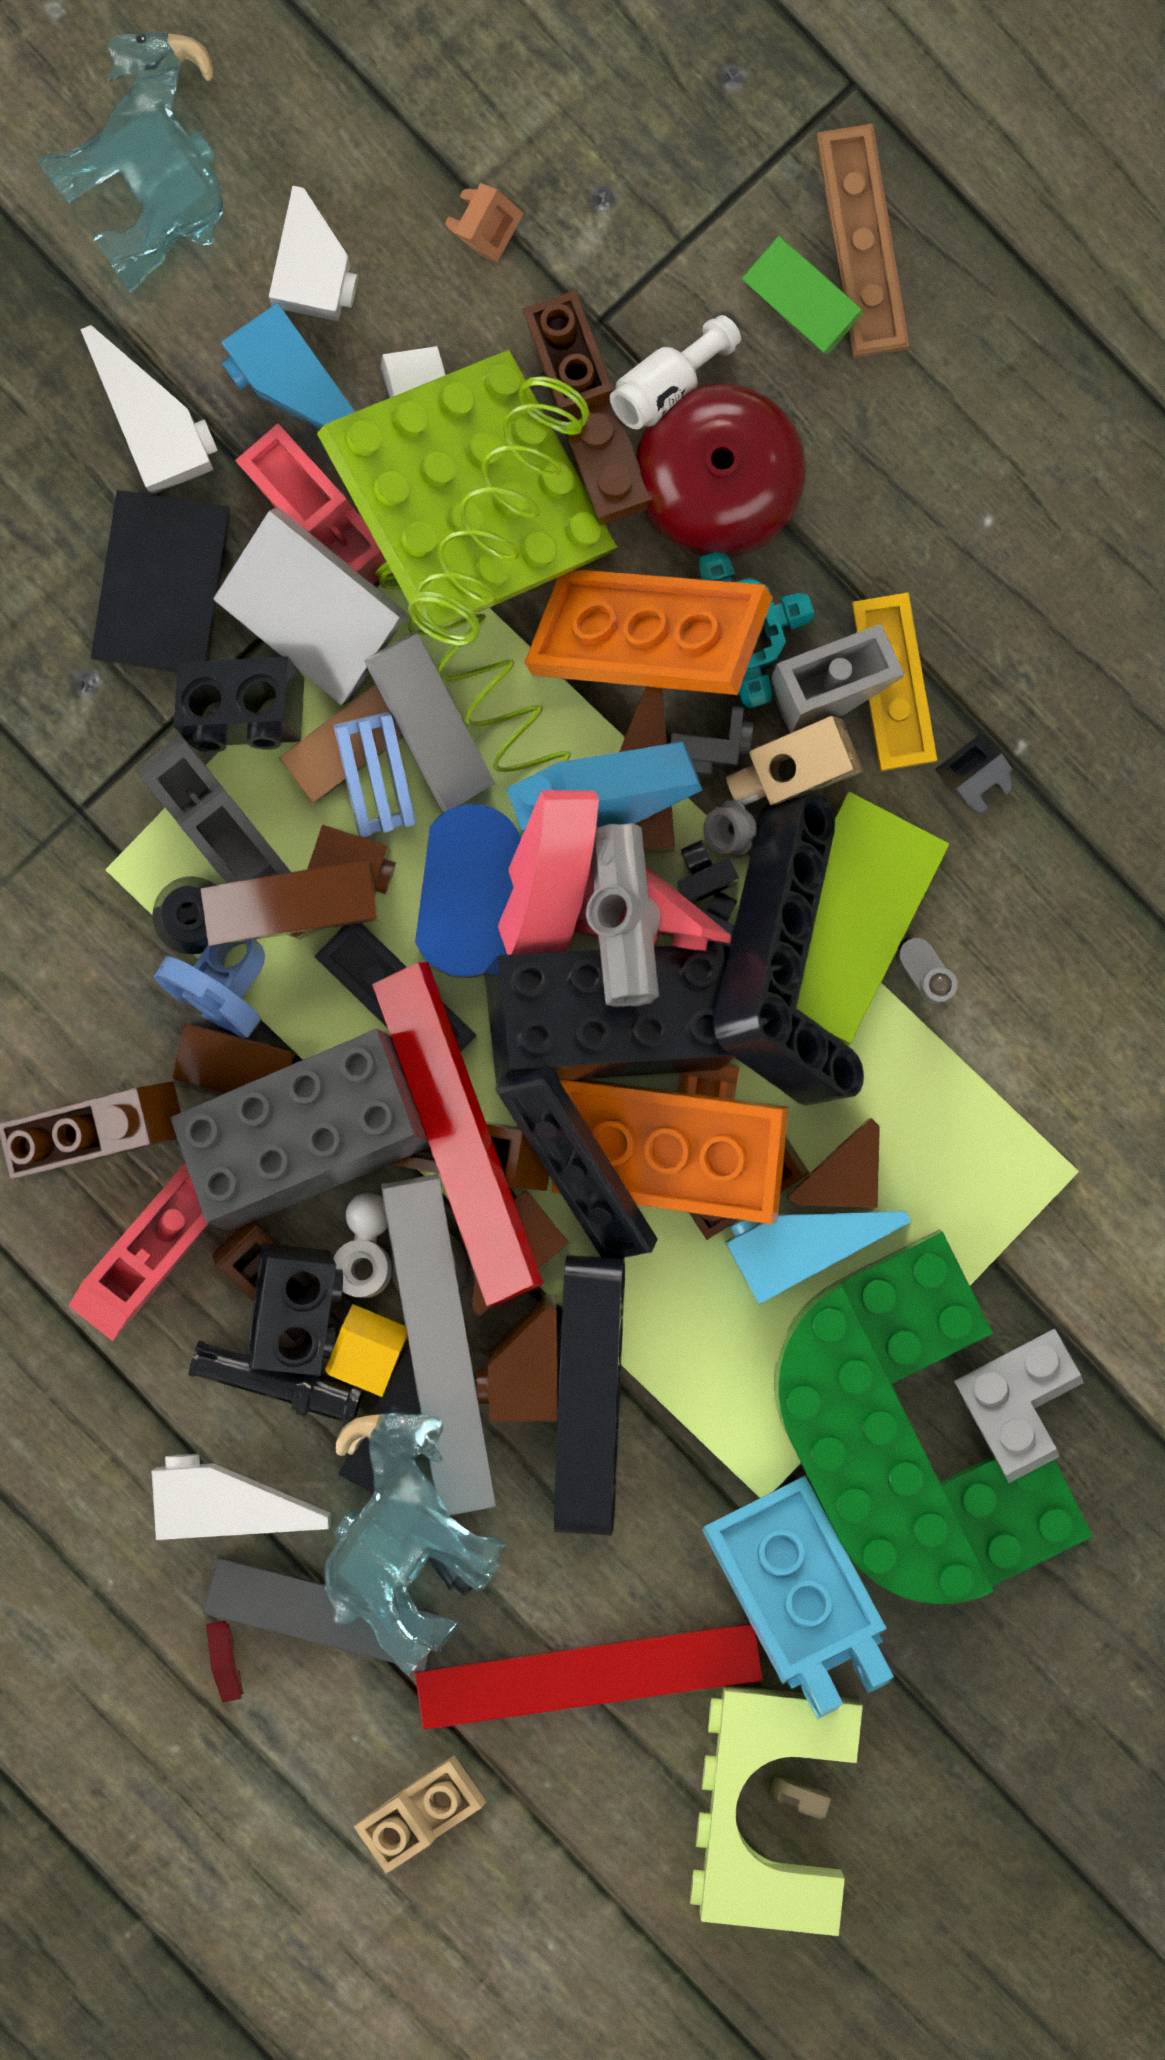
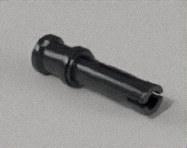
M201 1340L196 1345L195 1351L197 1354H193L189 1376H197L292 1404L291 1409L296 1411L297 1415L305 1417L308 1412L342 1421L343 1427L357 1417L364 1389L324 1374L317 1376L252 1369L247 1355L206 1344L205 1341Z

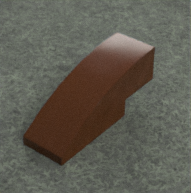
M369 860L201 888L209 946L380 921L372 864Z

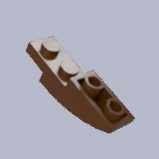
M574 290L523 308L544 376L568 384L579 392L587 403L590 414L585 425L582 427L581 433L576 435L565 434L599 525L647 510V506L652 498L644 486L639 463L625 425L615 414L611 406L610 394L613 392V388L577 291ZM549 387L555 407L569 412L577 420L582 418L580 408L572 399L564 393ZM558 413L561 421L572 422L566 416Z

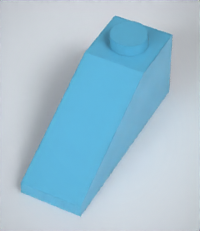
M906 1211L778 1215V1221L773 1224L746 1220L730 1226L735 1236L725 1241V1244L757 1303L761 1304L912 1221Z

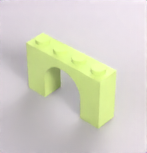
M729 1685L723 1686L722 1699L711 1698L708 1732L718 1733L716 1756L705 1755L702 1790L712 1791L710 1813L699 1812L696 1847L706 1848L704 1870L693 1869L690 1904L700 1905L701 1922L839 1936L845 1880L842 1870L780 1863L758 1854L746 1843L737 1827L736 1805L742 1787L748 1778L757 1769L773 1760L785 1757H803L857 1763L863 1707L859 1699L840 1697L843 1704L837 1710L817 1720L804 1694L800 1692Z

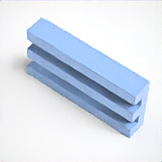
M388 711L333 725L358 835L364 838L372 836L374 832L382 831L384 833L394 830V827L416 825L392 714ZM378 727L381 728L399 812L390 814L372 729ZM357 732L360 733L378 818L368 820L349 734Z

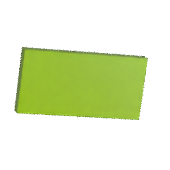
M851 792L845 795L835 815L834 837L796 1007L846 1045L851 1044L949 846L948 842Z

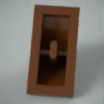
M868 1118L785 1197L793 1205L877 1208L880 1126L872 1118Z

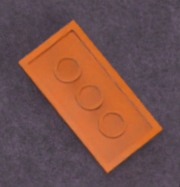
M576 569L557 578L525 660V665L533 676L738 695L770 607L772 596L766 585Z
M588 1079L561 1080L562 1086L636 1205L773 1224L778 1221L789 1107ZM552 1181L551 1193L561 1194Z

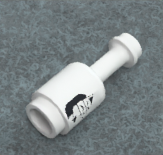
M724 315L710 319L703 325L704 335L683 352H679L671 347L657 349L621 377L616 383V389L610 394V403L618 418L625 425L636 430L643 426L655 425L675 403L697 387L698 382L695 370L717 353L728 356L735 350V346L741 341V334L735 323Z

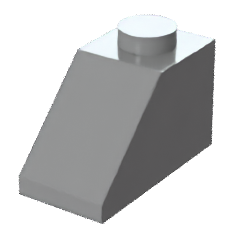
M878 624L777 663L770 680L772 696L789 733H793L830 716L842 717L903 678L904 672L882 625Z

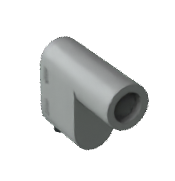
M908 936L902 940L898 947L897 962L919 997L929 1004H939L951 999L958 988V981L952 971L946 969L932 946L921 938H911V936Z

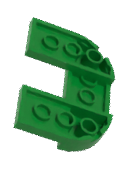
M941 1229L835 1281L813 1296L798 1312L787 1329L788 1333L775 1366L774 1392L777 1410L784 1430L840 1542L853 1562L867 1577L886 1590L906 1599L931 1604L967 1602L993 1593V1586L1093 1537L1055 1459L1008 1483L992 1455L939 1482L891 1384L993 1334Z

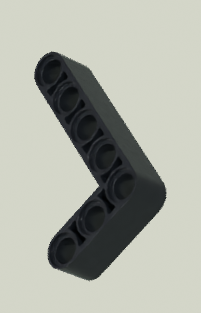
M818 793L792 798L777 805L768 804L761 811L714 1015V1031L720 1046L796 1102L805 1106L854 1097L861 1091L864 1083L863 1066L856 1052L796 1008L835 832L834 811L827 799Z

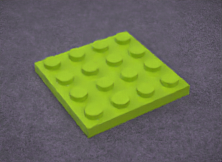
M509 350L329 422L317 433L409 604L413 596L416 595L419 584L428 576L445 573L438 553L441 541L451 533L467 530L461 519L460 507L463 498L470 492L487 487L483 479L481 467L485 456L493 449L508 446L504 437L503 423L509 412L516 407L523 406L519 397V391L523 382L526 381ZM529 387L526 391L528 399L532 404H539ZM526 409L516 413L510 420L508 431L512 444L535 448L550 455L559 464L561 473L555 476L542 475L521 462L511 450H505L497 453L490 459L487 466V475L492 487L514 490L534 501L540 510L539 516L533 518L520 516L503 506L491 492L475 495L468 501L465 509L466 520L471 530L486 531L505 538L517 549L519 553L518 558L512 560L499 558L478 545L469 534L454 537L446 544L444 550L445 564L450 573L469 575L485 582L493 588L497 594V600L492 602L479 601L456 587L448 577H441L430 581L423 590V592H438L453 597L466 605L474 614L606 557L617 548L605 524L599 525L588 493L553 429L537 421ZM517 450L533 465L547 471L554 472L556 470V467L547 459L531 452ZM497 492L502 499L523 512L534 513V508L524 500L513 495ZM477 535L490 548L502 554L513 555V551L502 542L490 537ZM456 578L459 583L480 596L491 598V593L482 586L468 580ZM422 601L427 614L441 628L465 619L454 609L441 603ZM417 603V604H416L417 610H418V612L421 614V616L425 619V617H424L423 613L421 612V610H420V608H419V606H418V603Z

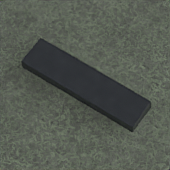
M551 1066L502 1077L495 1089L599 1255L601 1257L627 1258L651 1253L658 1238Z

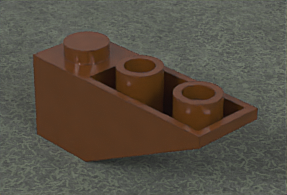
M174 1082L138 1087L1 1123L0 1138L10 1180L177 1139L170 1117L181 1113Z

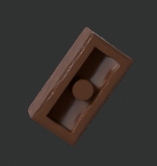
M184 1023L172 1079L228 1093L295 1064L297 1054Z

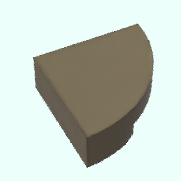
M773 1774L768 1791L771 1799L777 1803L796 1806L799 1809L798 1812L821 1820L822 1817L826 1818L831 1801L827 1790Z

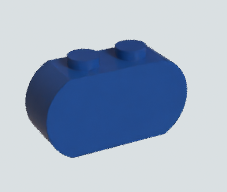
M465 804L454 807L440 815L429 829L415 942L419 951L431 966L441 973L456 978L482 976L498 955H507L498 924L514 888L508 869L521 837L514 824L504 814L485 805Z

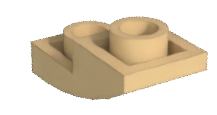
M453 1755L354 1825V1829L385 1874H387L431 1845L438 1836L480 1810L485 1805L486 1800L455 1755Z

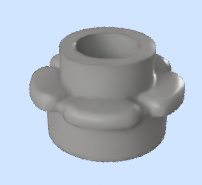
M736 800L725 801L723 807H716L707 815L704 821V836L708 845L715 852L720 854L732 852L735 856H742L751 850L753 845L751 840L757 833L756 822L753 815L745 810V806L741 802Z

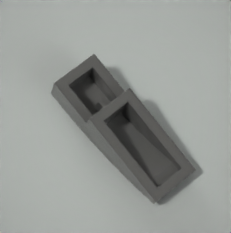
M181 734L136 769L141 779L226 884L291 872Z

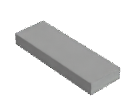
M410 633L364 660L441 811L446 812L495 785L481 754L418 633Z

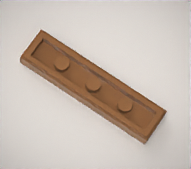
M873 124L817 132V146L841 291L865 311L848 331L852 359L908 350L909 340Z

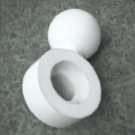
M367 1192L355 1196L348 1204L346 1222L351 1231L355 1233L354 1241L344 1244L333 1258L336 1263V1269L343 1270L342 1291L357 1298H370L378 1295L387 1287L392 1275L391 1260L387 1252L376 1244L377 1236L381 1235L388 1228L384 1200L378 1194ZM368 1259L373 1266L372 1275L366 1280H360L356 1276V1266L360 1261Z

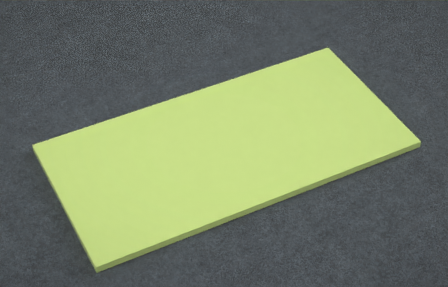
M396 578L386 582L388 585L399 584ZM380 584L377 589L408 613L387 645L389 646L410 634L408 626L411 615L408 609L409 602L402 589L391 590L383 588ZM490 608L475 614L486 615L485 621L480 626L481 630L477 640L467 645H461L442 668L443 676L470 672L508 659L514 661V666L476 706L470 715L471 721H484L535 705L543 707L540 716L501 757L498 763L500 767L522 764L561 751L571 753L569 760L620 751L625 737L565 679L533 676L525 665L530 646ZM414 622V629L418 631L421 630L418 627V625ZM470 623L446 630V632L463 636L472 626ZM419 635L438 670L440 662L453 647V644L442 642L430 635ZM507 665L460 680H443L495 782V785L461 805L480 804L498 810L514 824L522 838L523 832L519 826L506 788L557 762H561L565 756L517 771L502 772L495 770L493 764L498 752L536 711L486 726L467 725L465 722L467 710L479 694ZM300 672L305 678L301 740L374 686L376 683L370 672L352 700L342 706ZM276 698L269 699L257 714L269 710ZM403 737L398 741L416 825L409 827L402 825L394 827L392 831L384 833L378 831L372 833V836L364 837L365 839L388 846L390 852L387 859L396 862V867L386 895L376 892L380 921L362 924L408 967L416 962H427L419 951L415 939L429 829L432 823L445 811H441ZM298 742L281 743L279 748L271 750L256 749L248 744L226 745L225 750L218 752L206 765L207 768L291 872L307 870L322 824L359 836L346 781L316 804H313L279 759L282 754ZM386 751L378 756L390 814L399 812ZM366 765L358 771L368 820L378 818V813ZM686 798L672 805L674 851L644 854L645 865L678 891L677 881L690 876L681 856V849L702 840L713 865L730 858L739 877V882L737 885L721 893L737 900L727 921L735 926L750 856L747 853L742 856H735L732 852L729 854L715 852L708 845L704 836V821L707 815L689 798ZM166 808L106 869L152 915L157 896L165 886L176 879L195 876L207 879L215 885L226 884ZM715 895L694 905L707 911ZM186 903L182 906V908L184 909L192 907L193 904ZM196 920L187 921L186 925H191ZM343 926L324 928V930H319L301 940L288 935L257 939L264 949L265 961L261 971L242 1000L251 1006L261 1017V1020L303 1060L376 1028L390 1036L388 1028L314 957ZM576 932L573 933L567 951L600 950L599 937ZM658 934L657 944H654V946H671L673 936ZM246 944L237 945L227 953L225 967L235 966L241 962L247 952ZM202 953L193 955L199 959ZM429 964L442 1002L477 1035L461 1052L485 1122L518 1127L495 1090L498 1084H496L485 975L475 978H456L441 973ZM882 983L851 1044L848 1045L859 1056L864 1071V1083L861 1091L856 1096L805 1106L796 1102L735 1057L726 1065L740 1068L735 1100L789 1107L786 1137L809 1173L868 1118H872L880 1126L877 1208L793 1205L785 1196L802 1181L800 1180L780 1193L778 1215L906 1211L912 1222L759 1304L725 1244V1241L735 1236L730 1226L706 1240L689 1212L637 1205L658 1240L651 1253L625 1258L621 1365L759 1498L774 1492L801 1463L779 1417L774 1392V1373L776 1362H778L782 1345L788 1333L787 1329L802 1307L813 1296L835 1281L939 1229L943 1231L970 1286L1079 1172ZM680 1073L588 1078V1080L677 1092ZM418 1170V1171H419L420 1173H422L424 1176L438 1174V1173H433V1172ZM438 1174L442 1194L448 1198L441 1176ZM549 1176L547 1191L527 1190L569 1241L565 1248L538 1268L544 1283L539 1287L548 1295H557V1304L562 1308L566 1256H601L563 1196L558 1193H551L552 1179ZM511 1188L517 1196L526 1190Z

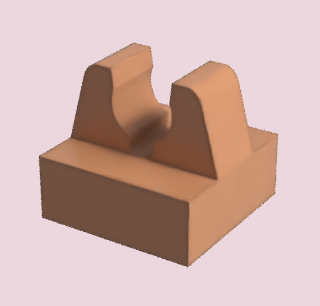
M480 183L477 189H464L459 197L468 204L461 220L448 217L445 224L448 229L481 257L498 263L524 213L499 190Z

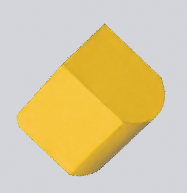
M352 1304L325 1371L332 1377L382 1397L406 1342V1326Z

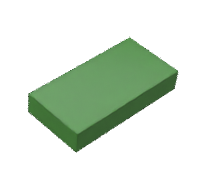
M780 236L774 240L742 278L745 283L826 355L833 350L865 313L863 309Z

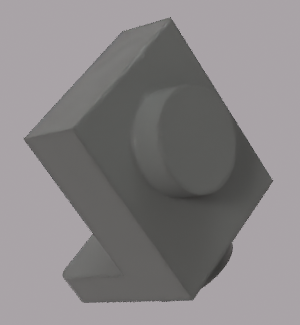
M732 706L728 740L672 733L670 744L684 743L697 775H713L714 766L736 769L738 755H750L753 722L743 721L744 708Z

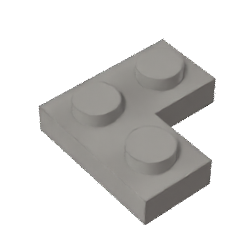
M1055 1329L954 1381L957 1391L1008 1483L1060 1457L1035 1408L1084 1382Z

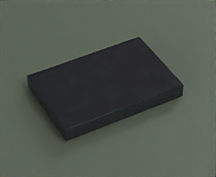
M117 490L91 653L92 660L178 673V662L208 660L216 601L213 598L219 589L231 511L230 507Z

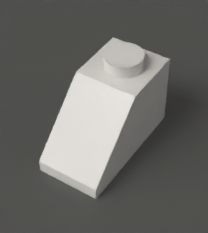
M292 186L269 293L271 305L273 306L278 302L283 310L339 322L342 306L351 308L353 305L358 274L349 272L351 266L348 255L305 189Z

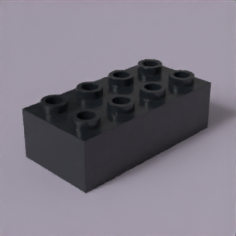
M707 943L706 951L685 949L672 945L654 946L659 997L655 998L652 1003L638 1006L614 1007L606 1004L600 950L498 955L484 972L496 1084L504 1076L551 1066L559 1080L720 1070L734 1058L720 1046L714 1031V1015L726 967L723 943Z

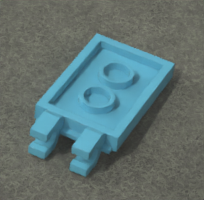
M806 1476L704 1526L702 1531L782 1684L788 1681L791 1689L801 1685L803 1694L817 1720L837 1710L843 1704L827 1672L828 1670L851 1659L854 1670L867 1693L888 1684L889 1680L894 1678L878 1647L879 1644L883 1643L879 1634L883 1633L887 1628Z

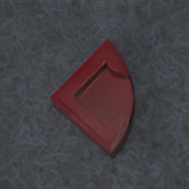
M226 1620L206 1624L211 1671L221 1701L224 1703L242 1699L241 1694H244L240 1670L237 1671L235 1665L234 1640L230 1625L226 1623Z

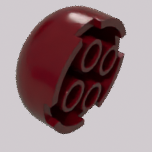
M711 383L697 386L675 403L655 425L646 426L636 453L644 486L652 498L647 506V510H644L646 517L658 533L663 534L677 546L691 551L698 556L717 552L725 553L731 558L753 552L769 543L780 533L793 516L799 504L805 483L806 463L804 449L800 436L788 415L774 401L762 393L736 384ZM717 451H721L726 458L733 461V464L726 470L717 469L711 462L712 455Z

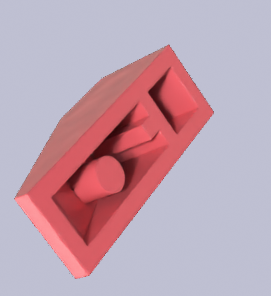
M184 1163L83 1280L68 1305L111 1341H114L209 1225L205 1221L186 1163Z

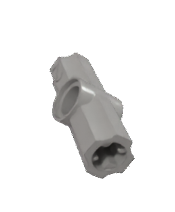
M609 824L597 827L591 858L594 894L587 904L586 916L589 926L595 933L599 934L606 1004L614 1007L638 1006L652 1003L655 998L659 997L653 937L660 926L661 914L656 902L648 896L642 829L635 824ZM627 906V915L622 924H620V916L623 909Z

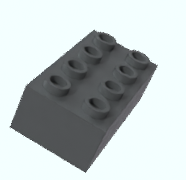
M377 1028L170 1117L206 1223L228 1232L430 1147L391 1036Z

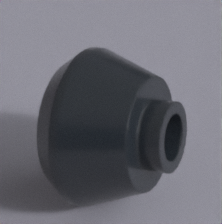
M188 876L172 881L161 890L153 907V924L159 938L169 948L183 954H200L208 946L201 888L217 886L213 882L201 877ZM186 903L193 904L192 907L184 909L182 908V906ZM196 920L195 923L186 925L187 921Z

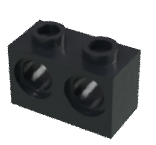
M288 656L178 662L174 727L191 747L203 752H221L226 749V745L245 744L256 749L271 750L279 748L281 743L301 742L305 678ZM276 698L269 710L257 714L259 707L265 701ZM221 701L214 713L203 716L209 705Z
M262 1243L246 1355L252 1369L320 1376L323 1358H330L335 1344V1325L328 1324L331 1303L340 1302L343 1289V1270L336 1269V1263L329 1250ZM306 1271L315 1275L313 1285L304 1292L293 1293L286 1289L289 1278L295 1273ZM300 1327L307 1331L304 1341L296 1347L286 1348L278 1344L280 1335L288 1328Z

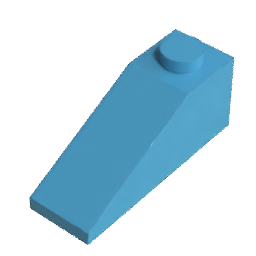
M278 302L222 341L229 357L222 361L221 364L240 391L250 385L258 398L318 430L329 422L355 412Z
M683 742L557 762L506 788L523 833L541 790L596 791L599 798L596 828L609 824L624 825L638 823L703 790Z

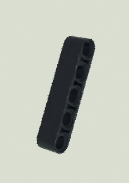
M566 1256L563 1283L554 1532L611 1536L613 1534L616 1504L625 1258Z

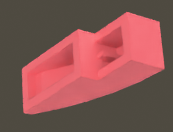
M277 423L235 461L275 508L279 507L373 585L378 580V577H375L376 570L386 560L364 519L351 506L338 488Z
M541 790L508 869L514 888L498 924L507 955L567 951L582 906L590 871L599 803L596 791Z

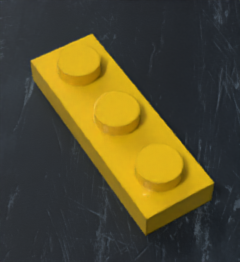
M909 592L852 602L851 608L856 633L881 624L904 672L903 678L867 700L880 772L937 762Z

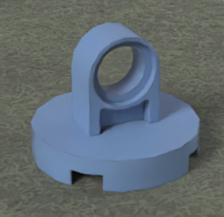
M257 940L215 946L208 945L194 966L177 958L166 956L159 970L154 975L155 981L182 1004L188 1001L195 1008L203 1012L202 1018L236 1037L248 1038L261 1021V1017L242 1000L261 971L265 961L264 949ZM246 944L247 952L241 962L235 966L225 967L227 953L237 945Z

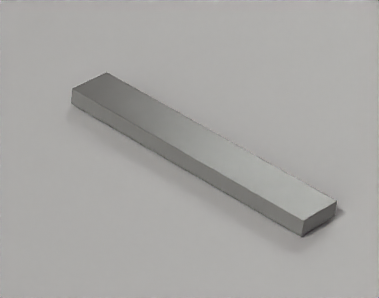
M438 1174L381 1184L439 1517L496 1507L440 1178Z

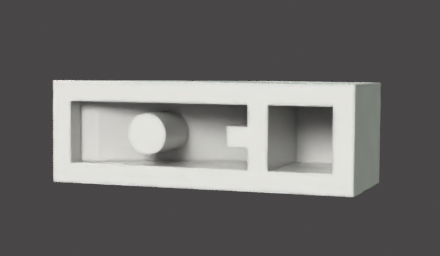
M92 325L81 329L142 480L150 495L214 470L208 455L218 450L205 419L194 423L189 410Z
M199 1454L166 1456V1466L156 1467L152 1470L156 1540L329 1529L331 1526L330 1512L217 1464H200Z

